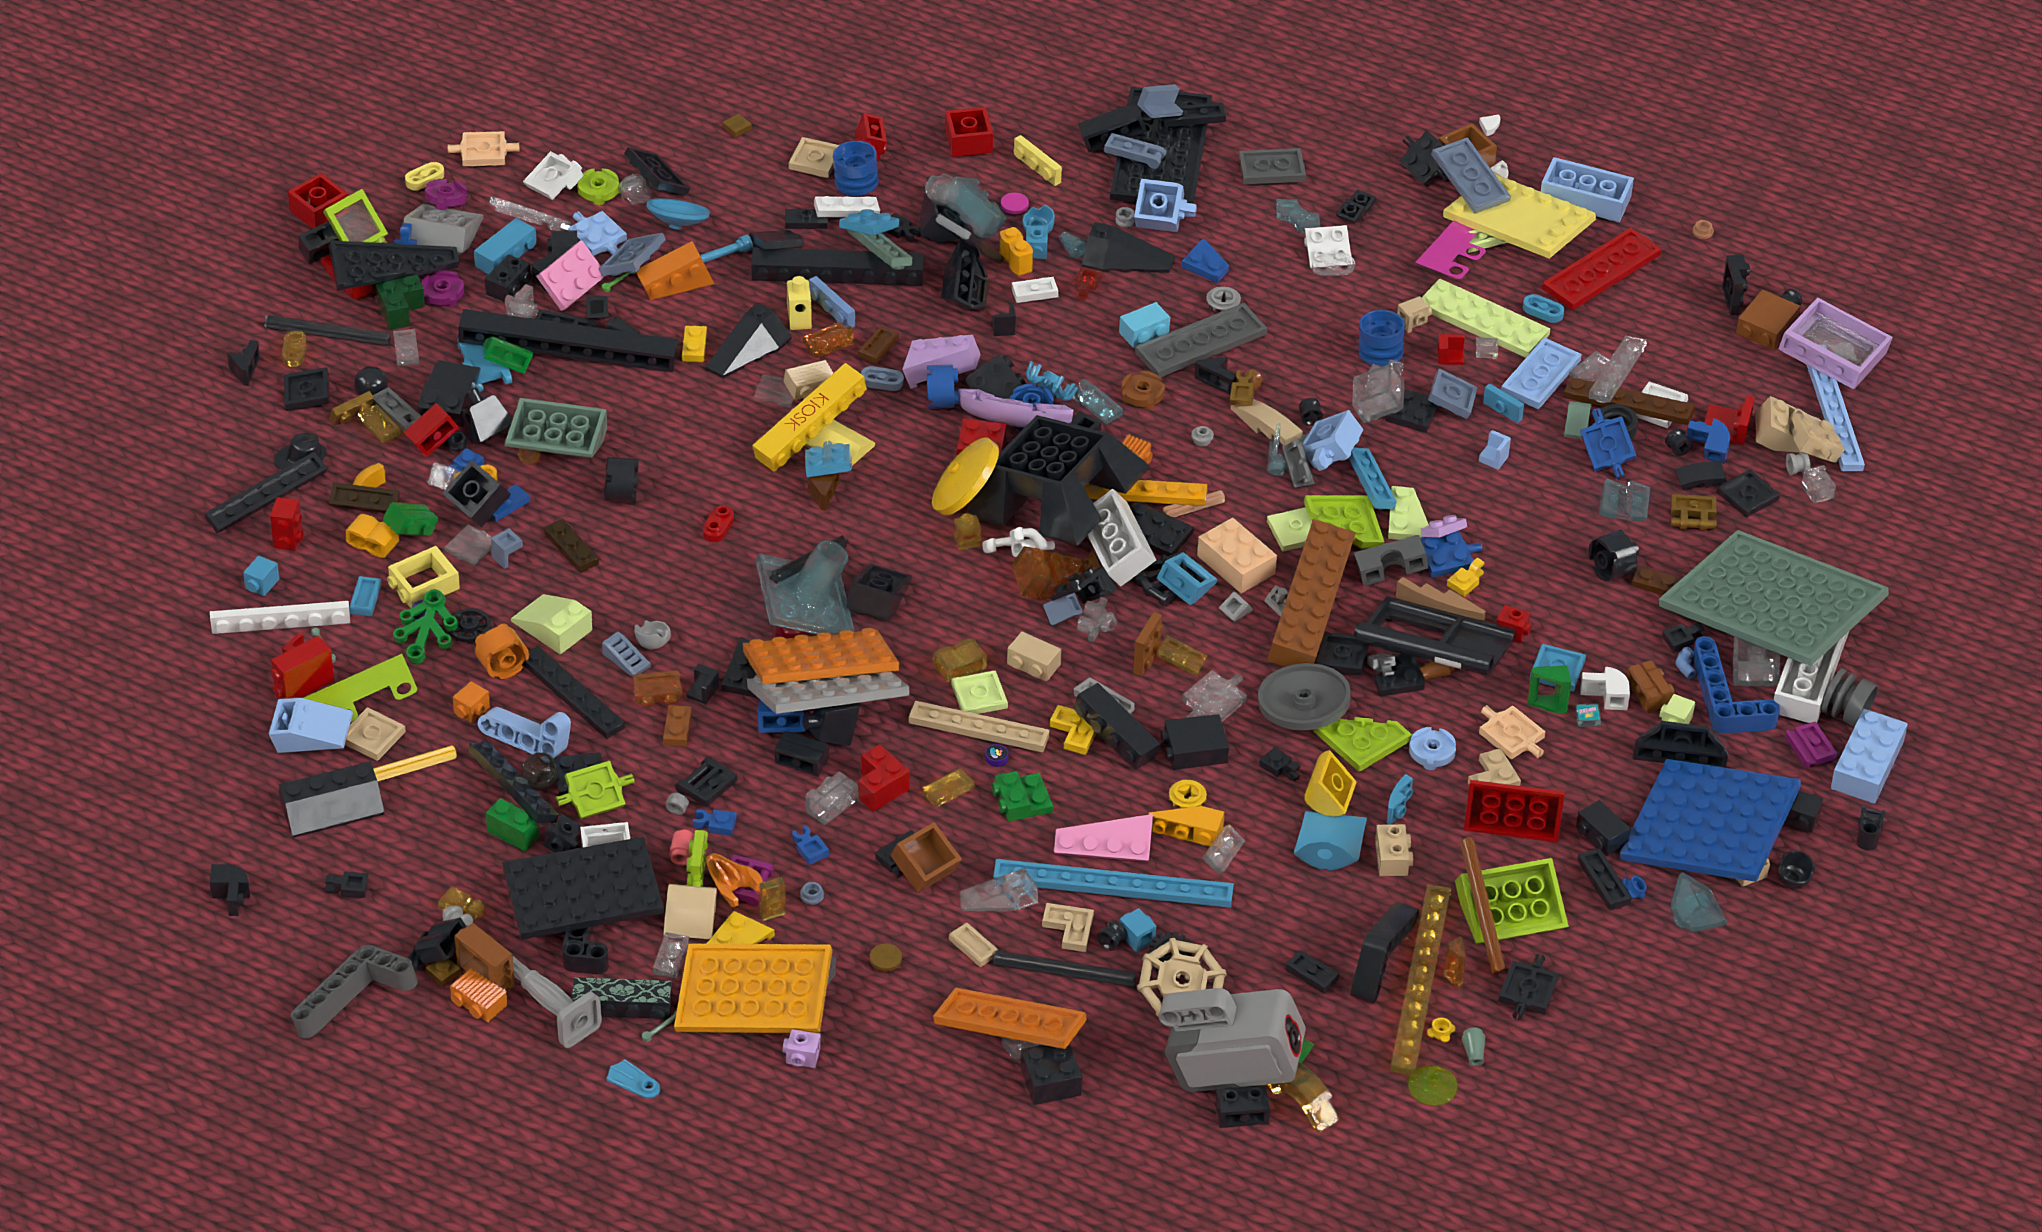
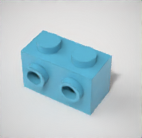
M1157 302L1120 316L1119 333L1133 348L1169 333L1170 316Z

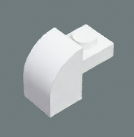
M1605 667L1604 673L1582 672L1580 695L1603 696L1604 709L1627 710L1630 696L1629 681L1622 672L1611 667Z

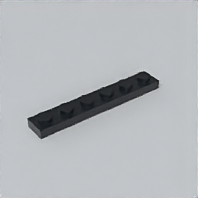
M313 452L205 513L204 517L218 534L275 502L277 497L282 498L326 473L327 467L317 454Z
M539 646L529 651V658L527 661L525 659L522 665L601 735L609 739L625 729V722Z
M486 741L470 743L468 752L536 823L557 822L559 814L517 772L516 768L505 760V757L491 743Z

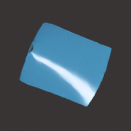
M1305 811L1294 855L1317 869H1328L1329 871L1343 868L1358 861L1367 818L1347 815L1333 817L1318 812Z

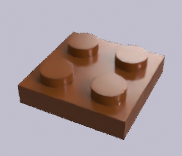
M1153 612L1135 641L1133 673L1142 676L1147 668L1150 669L1155 654H1159L1162 649L1163 641H1161V635L1164 625H1162L1161 614Z

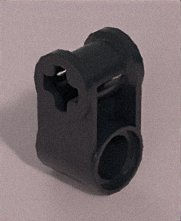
M1862 806L1856 840L1858 847L1864 850H1873L1877 847L1884 822L1885 810L1878 812Z

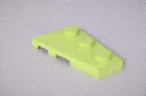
M1392 486L1391 492L1397 503L1394 509H1390L1388 539L1401 540L1415 535H1419L1422 538L1421 528L1429 526L1414 488Z

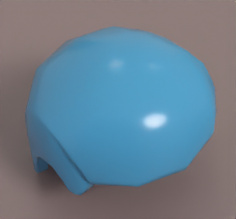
M1043 205L1040 209L1032 207L1023 216L1022 225L1024 230L1026 231L1027 225L1048 226V233H1050L1055 223V214L1053 209L1047 205Z

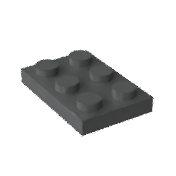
M1301 148L1239 151L1238 158L1243 184L1306 182Z

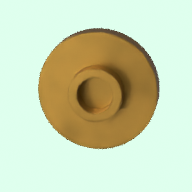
M892 944L877 945L870 952L871 965L880 971H892L898 968L902 962L900 949Z

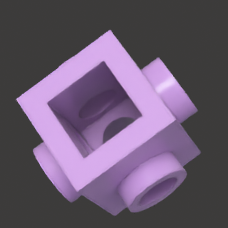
M791 1029L789 1039H784L782 1052L786 1053V1063L793 1064L794 1066L815 1068L820 1052V1034Z

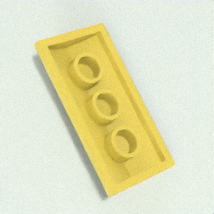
M833 420L815 438L809 440L804 445L810 449L815 446L823 448L825 441H827V445L828 441H831L833 445L837 443L849 444L853 466L875 446V442Z

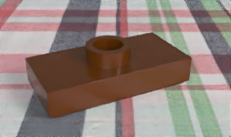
M880 326L858 350V357L877 364L899 339V333Z

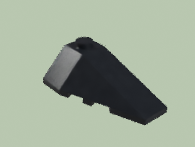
M1095 222L1088 236L1082 268L1098 272L1122 269L1123 273H1129V269H1141L1144 273H1169L1175 261V256L1115 226Z

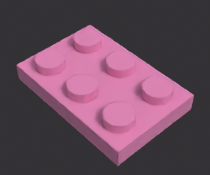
M581 240L536 277L562 311L605 276L601 275L599 271L601 266Z

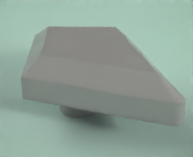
M1275 585L1265 598V602L1281 617L1289 592L1285 588Z

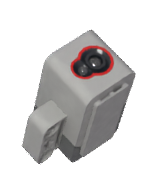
M1213 988L1169 993L1164 996L1159 1020L1164 1025L1171 1026L1165 1055L1180 1086L1184 1090L1197 1092L1286 1083L1295 1079L1306 1027L1292 996L1287 991L1275 989L1230 994L1225 989Z

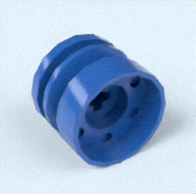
M850 141L839 145L833 151L834 177L837 190L849 196H861L872 192L878 186L877 154L871 144L863 141Z
M1374 310L1361 317L1359 322L1360 338L1358 352L1359 357L1364 362L1373 366L1383 367L1396 364L1402 359L1405 324L1402 317L1387 310Z

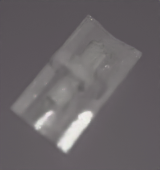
M1101 597L1099 603L1087 601L1084 608V616L1092 618L1080 616L1078 620L1077 631L1088 633V641L1095 642L1100 629L1103 632L1114 630L1118 622L1112 612L1107 613L1105 610L1107 598Z

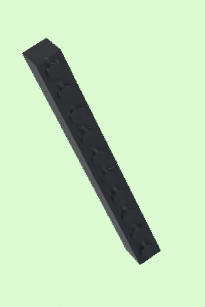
M463 309L458 326V342L483 346L487 338L495 337L533 353L666 372L674 371L677 358L678 339L468 309Z

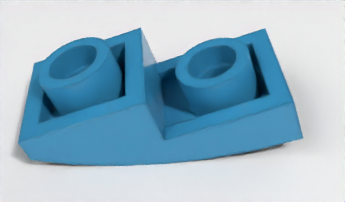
M1407 774L1399 780L1390 796L1387 823L1389 825L1397 818L1403 817L1406 812V801L1412 796L1413 778Z

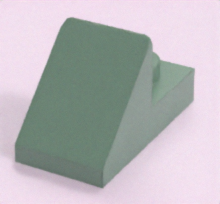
M1569 401L1564 437L1582 439L1580 430L1588 427L1591 404Z

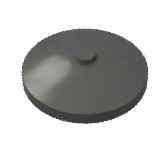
M1311 663L1294 664L1278 669L1264 679L1259 687L1258 702L1264 717L1275 725L1292 730H1313L1336 722L1347 712L1351 703V690L1347 679L1330 667Z

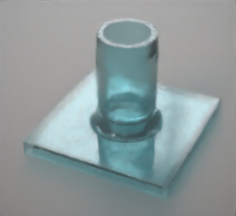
M828 540L821 541L810 554L801 571L778 584L770 580L771 572L792 560L759 553L756 558V564L770 624L814 634L826 632L831 635H838L843 630L855 632L850 610L846 608L847 597L841 576L848 562V554L842 546Z

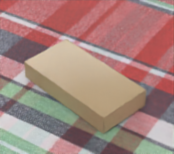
M965 923L949 934V940L980 968L993 960L994 953L998 950L968 923Z

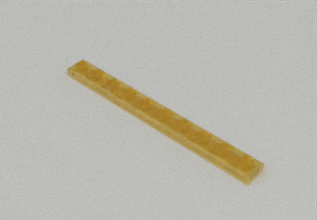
M1427 884L1390 1071L1415 1075L1451 888Z

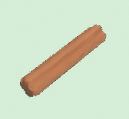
M1221 490L1207 494L1205 506L1172 504L1163 507L1162 513L1175 518L1224 503L1225 495Z

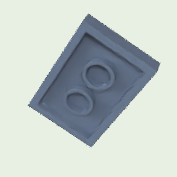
M657 233L628 239L599 268L601 275L617 276L622 272L634 273L638 271L640 266L650 259V255L660 249L659 246L666 240L664 234Z

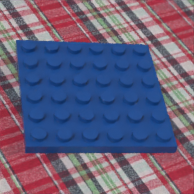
M1666 759L1630 832L1629 841L1624 844L1620 852L1621 860L1757 882L1799 792L1801 781L1800 779Z

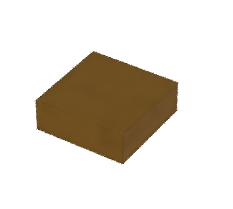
M740 114L722 122L723 128L735 138L752 130V124Z

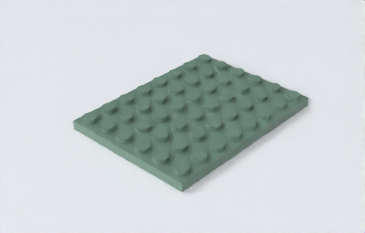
M1737 530L1659 598V606L1812 666L1889 595V588Z

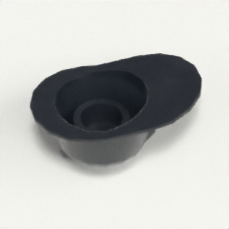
M300 433L292 438L289 446L277 452L274 462L282 470L313 452L322 461L326 457L327 452L326 448L319 443L317 434Z

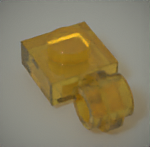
M452 886L438 901L439 909L445 910L449 906H460L463 912L465 911V914L472 916L473 920L481 918L485 910V906L481 901L477 899L472 901V895Z

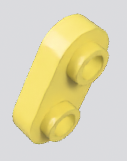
M430 162L408 172L405 175L406 187L418 191L427 187L430 181L443 179L444 167L440 163Z

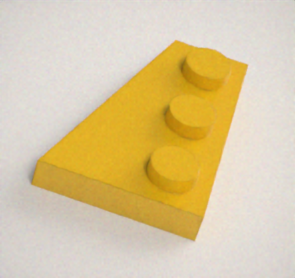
M733 911L706 944H758L764 939L769 940L774 937L775 930Z

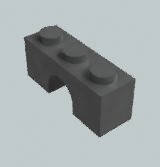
M1419 535L1354 552L1356 568L1363 586L1385 581L1384 569L1389 565H1401L1405 569L1406 574L1428 569L1426 552Z

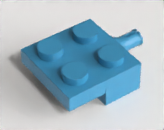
M825 441L823 448L815 446L805 450L807 477L851 471L852 457L850 445L842 443L833 445L831 441H828L827 445V441Z

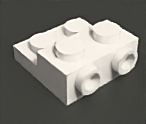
M550 151L523 182L528 188L553 200L564 187L571 190L583 176L581 172L582 167L576 161L570 162L564 155H557Z

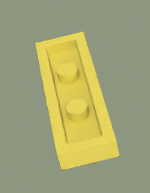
M1020 135L1014 138V155L1018 159H1021L1054 186L1061 183L1062 167L1023 136Z

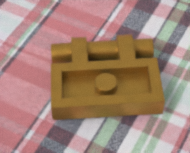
M1671 495V516H1680V518H1671V526L1680 527V529L1687 530V527L1700 528V531L1716 529L1717 521L1708 520V518L1716 519V497ZM1688 517H1698L1700 519H1688Z

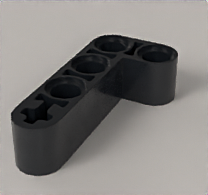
M593 927L566 931L562 946L563 966L566 970L587 974H603L608 970V947L604 943L590 941Z

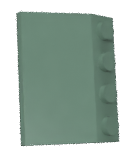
M520 398L505 446L592 458L604 441L607 431V409Z

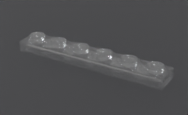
M1625 336L1590 389L1589 399H1594L1600 403L1611 402L1646 348L1647 339Z

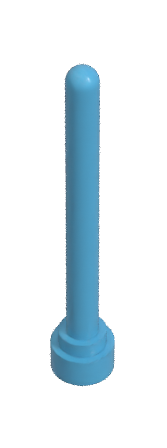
M747 234L739 237L734 244L700 256L705 263L737 251L747 253L753 251V243Z

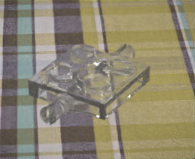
M1211 670L1183 694L1182 701L1193 710L1186 718L1219 714L1221 721H1224L1247 700V694L1236 687L1243 681L1242 676L1236 673L1230 680H1226Z

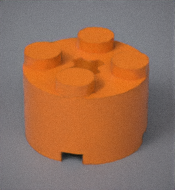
M500 624L485 634H480L475 640L476 657L493 678L496 676L500 679H507L516 675L522 670L524 660L526 659L527 661L529 658L527 647L511 627H508L507 624Z

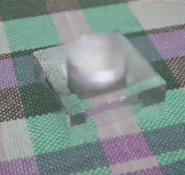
M434 462L427 483L445 490L454 480L457 469Z

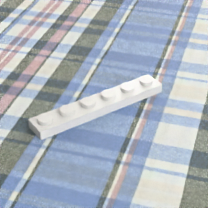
M339 601L210 611L212 634L350 623L349 602Z

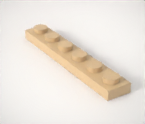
M915 701L909 715L910 724L1044 752L1049 738L1048 729Z

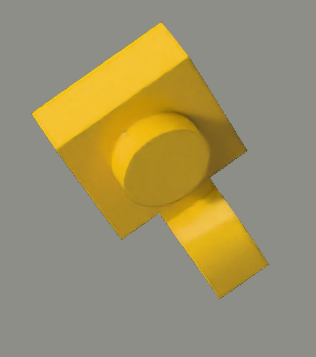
M1477 557L1471 563L1468 570L1461 567L1447 580V586L1465 597L1479 585V577L1484 574V571L1480 569L1484 565V561Z

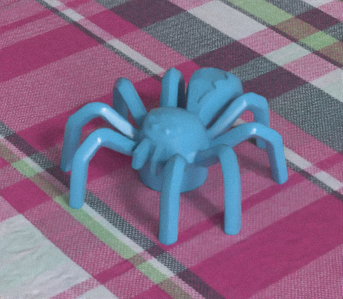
M1030 361L1026 377L1031 384L1039 382L1038 388L1046 387L1053 396L1056 395L1057 399L1061 398L1066 401L1073 397L1078 390L1077 387L1073 389L1074 383L1071 385L1067 384L1062 391L1060 385L1065 377H1059L1048 370L1044 372L1043 376H1037L1042 365L1033 366L1034 362Z

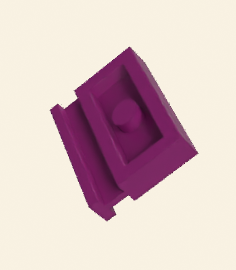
M1816 721L1795 727L1793 731H1785L1786 740L1806 769L1812 764L1816 766L1836 760L1837 752Z

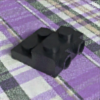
M1729 255L1726 257L1722 291L1730 316L1739 315V309L1743 306L1744 292H1747L1746 277L1750 275L1749 263L1745 262L1744 255Z

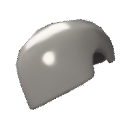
M645 620L642 627H639L637 624L635 625L636 640L646 649H658L670 640V627L665 622H649Z

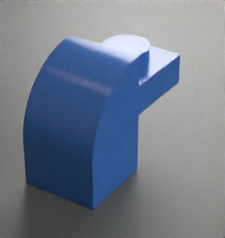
M1717 419L1713 420L1712 426L1702 421L1695 422L1690 420L1687 437L1691 440L1706 443L1703 459L1725 464L1730 444L1728 428Z

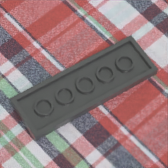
M1242 303L1135 346V353L1153 373L1163 377L1195 364L1198 360L1210 358L1267 335V327L1245 303Z

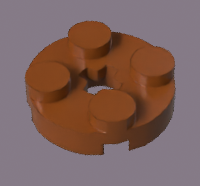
M1139 371L1138 375L1133 376L1132 373L1128 374L1121 384L1122 400L1125 403L1143 407L1147 410L1153 409L1155 404L1163 399L1165 385L1157 374L1149 371Z

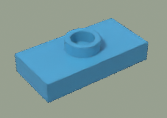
M1488 384L1485 387L1483 400L1485 405L1516 423L1522 420L1524 403L1492 384Z

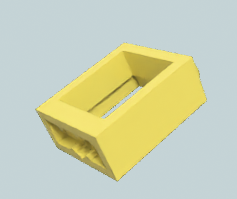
M437 546L388 566L389 576L387 581L389 586L398 592L403 603L406 602L410 608H412L415 602L423 600L426 592L429 590L437 589L444 595L460 589L459 573ZM430 567L439 576L414 588L405 579Z

